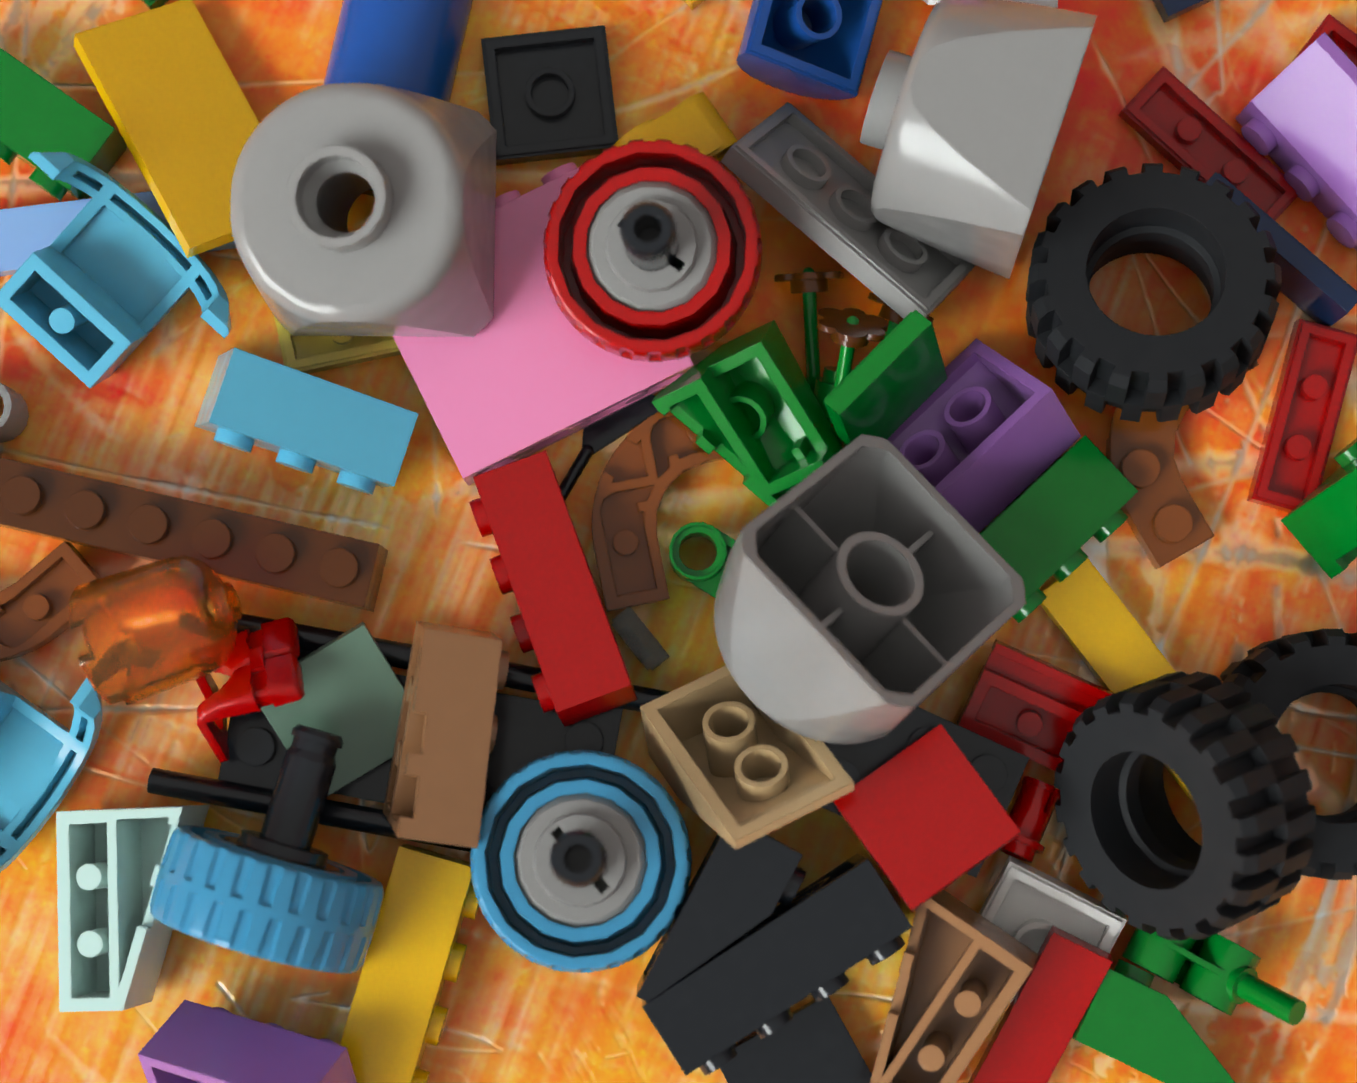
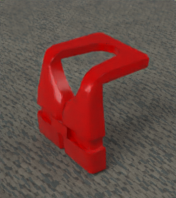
M289 617L263 623L260 630L252 633L249 629L244 630L194 657V678L205 698L197 707V726L220 763L229 760L228 717L261 711L260 707L272 704L274 707L299 701L305 695L302 666L297 660L300 656L298 627L293 619ZM210 672L230 676V678L219 689Z

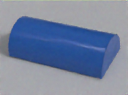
M343 0L323 85L333 83L378 84L412 91L449 102L473 0Z
M753 0L738 52L737 64L751 77L786 92L825 100L854 98L858 94L883 0Z

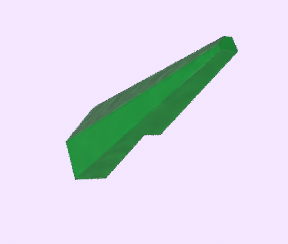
M775 320L723 344L659 392L652 400L653 405L662 415L665 416L671 412L697 435L695 443L706 453L710 454L716 451L744 476L743 485L769 507L843 449Z

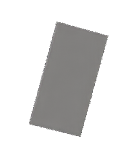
M788 102L734 143L721 160L722 164L903 319L914 310H917L927 318L976 266L911 238L878 221L871 210L875 175Z

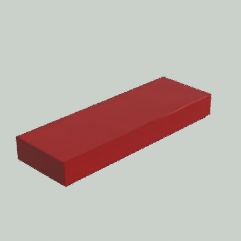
M1164 66L1118 115L1179 171H1181V166L1200 171L1198 180L1206 183L1215 172L1217 174L1220 173L1274 221L1298 197L1297 192L1284 179V174L1265 156L1259 154L1246 139Z
M1301 318L1294 322L1247 501L1289 513L1322 484L1357 352V334Z
M1052 925L1037 953L1039 955L1032 971L1014 996L968 1083H1047L1113 963L1112 955Z

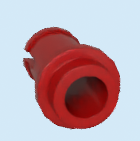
M1028 776L1023 777L1021 789L1009 815L1020 829L1021 834L999 849L1001 852L1027 863H1032L1036 853L1043 854L1045 847L1040 842L1054 811L1055 803L1060 799V790L1041 780Z

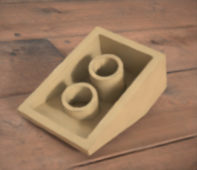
M726 665L640 706L650 758L677 797L735 850L855 790L854 781L824 742L801 736L772 720L741 690Z

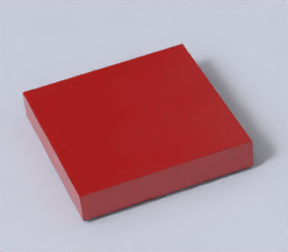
M942 724L936 726L855 784L854 791L833 801L835 807L911 912L1021 834L1020 829Z

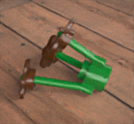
M807 267L802 273L775 275V282H790L791 294L802 293L806 380L829 423H832L824 404V398L852 371L855 348L867 346L869 340L881 342L903 318L871 292L868 298L882 304L878 316L866 315L865 312L856 308H845L843 310L822 308L817 314L816 292H828V279L844 278V273L841 271L814 272L811 267ZM928 316V317L926 318V319H928L931 323H932L933 320H934V318H932V317H930V316ZM818 329L825 333H830L831 340L841 345L837 367L825 366L823 377L820 376Z

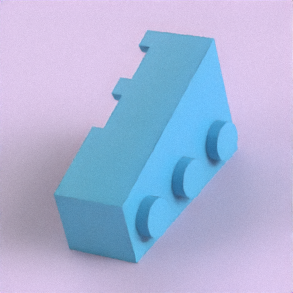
M234 347L218 356L194 427L215 433L214 441L241 451L251 453L253 446L278 453L275 462L305 473L312 474L315 466L337 472L339 475L336 483L373 495L376 485L381 487L395 486L419 413Z

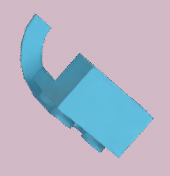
M32 152L28 156L52 180L68 183L88 194L92 199L50 246L33 252L0 289V307L90 389L110 377L190 289L201 306L202 314L200 317L224 339L232 329L229 301L224 288L198 254L189 258L186 257L171 227L159 215L113 177L78 156L67 152Z
M89 675L70 700L74 707L70 730L0 680V873L22 853L56 811L80 775L95 747L103 721L100 683Z

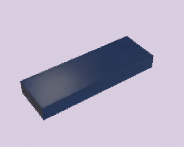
M1215 172L1205 184L1212 186L1215 180L1219 179L1233 188L1234 193L1231 200L1237 206L1244 201L1249 202L1261 216L1256 232L1258 233L1263 230L1271 232L1277 247L1273 263L1281 267L1282 286L1280 291L1318 324L1330 327L1348 314L1357 303V291L1220 173L1217 174Z

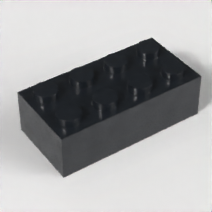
M857 853L797 892L789 907L780 903L768 918L648 1003L643 1000L642 1008L684 1074L687 1076L697 1068H700L704 1076L727 1064L738 1054L734 1048L736 1046L735 1043L756 1031L760 1039L786 1025L794 1018L790 1007L811 994L815 1001L819 1002L841 989L850 981L845 973L849 968L865 958L869 960L871 965H875L893 955L905 945L900 935L912 928L869 859Z

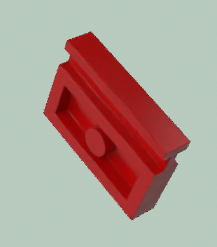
M995 639L991 653L980 671L958 718L957 725L1027 756L1030 760L1055 771L1057 765L1064 762L1059 753L1067 733L1073 731L1072 727L1075 720L1086 708L1095 706L1098 700L1114 693Z

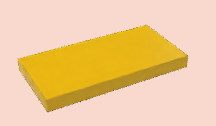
M179 0L76 33L73 46L186 257L189 258L234 241L230 219L233 173L245 143L260 123L193 0Z

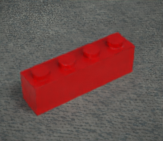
M546 450L474 476L473 479L480 498L470 501V507L481 536L486 537L493 534L500 555L491 558L490 563L502 595L514 592L521 613L511 616L510 620L523 654L534 650L542 672L532 675L531 680L543 712L546 713L555 709L564 727L638 700Z

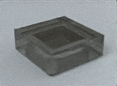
M630 606L612 619L613 624L611 625L648 672L651 670L653 673L670 659L668 653Z

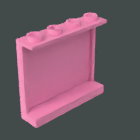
M573 162L561 165L548 172L541 179L543 185L523 195H520L518 190H513L496 197L494 311L492 320L474 337L393 336L454 462L468 486L475 483L474 476L528 457L651 394L653 395L665 389L694 367L690 356L679 360L647 362L634 361L607 352L579 333L557 305L549 287L545 271L544 230L547 228L548 214L552 203L557 201L561 187L568 178H572L579 171V168Z

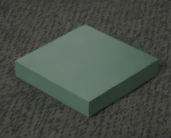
M364 622L359 623L298 660L302 666L305 693L301 700L274 707L273 704L260 707L286 750L292 745L294 735H291V732L297 724L327 731L342 737L344 743L342 749H338L336 753V769L327 797L389 760L393 755L404 687Z

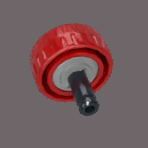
M638 139L631 140L628 144L619 147L611 146L602 150L601 155L594 159L589 158L579 166V171L572 178H568L563 184L557 201L552 203L549 211L547 228L544 230L543 245L545 271L551 292L560 310L571 325L586 339L607 352L622 358L647 362H663L689 357L715 344L716 341L727 334L744 314L753 298L762 264V239L755 209L737 178L726 171L721 162L713 156L707 157L703 155L696 147L688 144H674L671 140L657 139L656 141Z

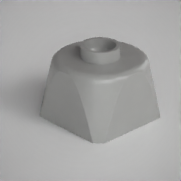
M938 0L925 22L913 56L893 50L888 51L868 105L860 143L882 150L871 198V210L875 218L911 238L1010 279L1097 15L1007 0Z
M367 83L319 85L289 98L269 113L255 128L245 143L236 163L231 184L230 219L232 234L242 262L267 306L280 324L293 336L474 337L492 320L494 311L497 131L491 123L478 111L404 89ZM373 189L375 196L373 213L363 227L357 231L348 232L347 219L352 204L362 193Z
M861 434L741 529L729 553L717 588L714 604L715 635L722 658L733 679L748 698L772 720L801 736L816 741L843 745L859 744L887 736L1026 604L1023 579L888 439Z

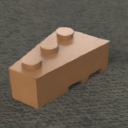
M416 621L383 806V813L398 838L478 849L482 811L486 797L489 754L494 749L498 728L497 715H494L497 689L502 690L504 688L509 668V652L502 650L503 640L492 632Z
M942 890L917 908L907 947L902 958L898 982L886 1019L870 1083H956L1032 971L1039 954L945 890Z

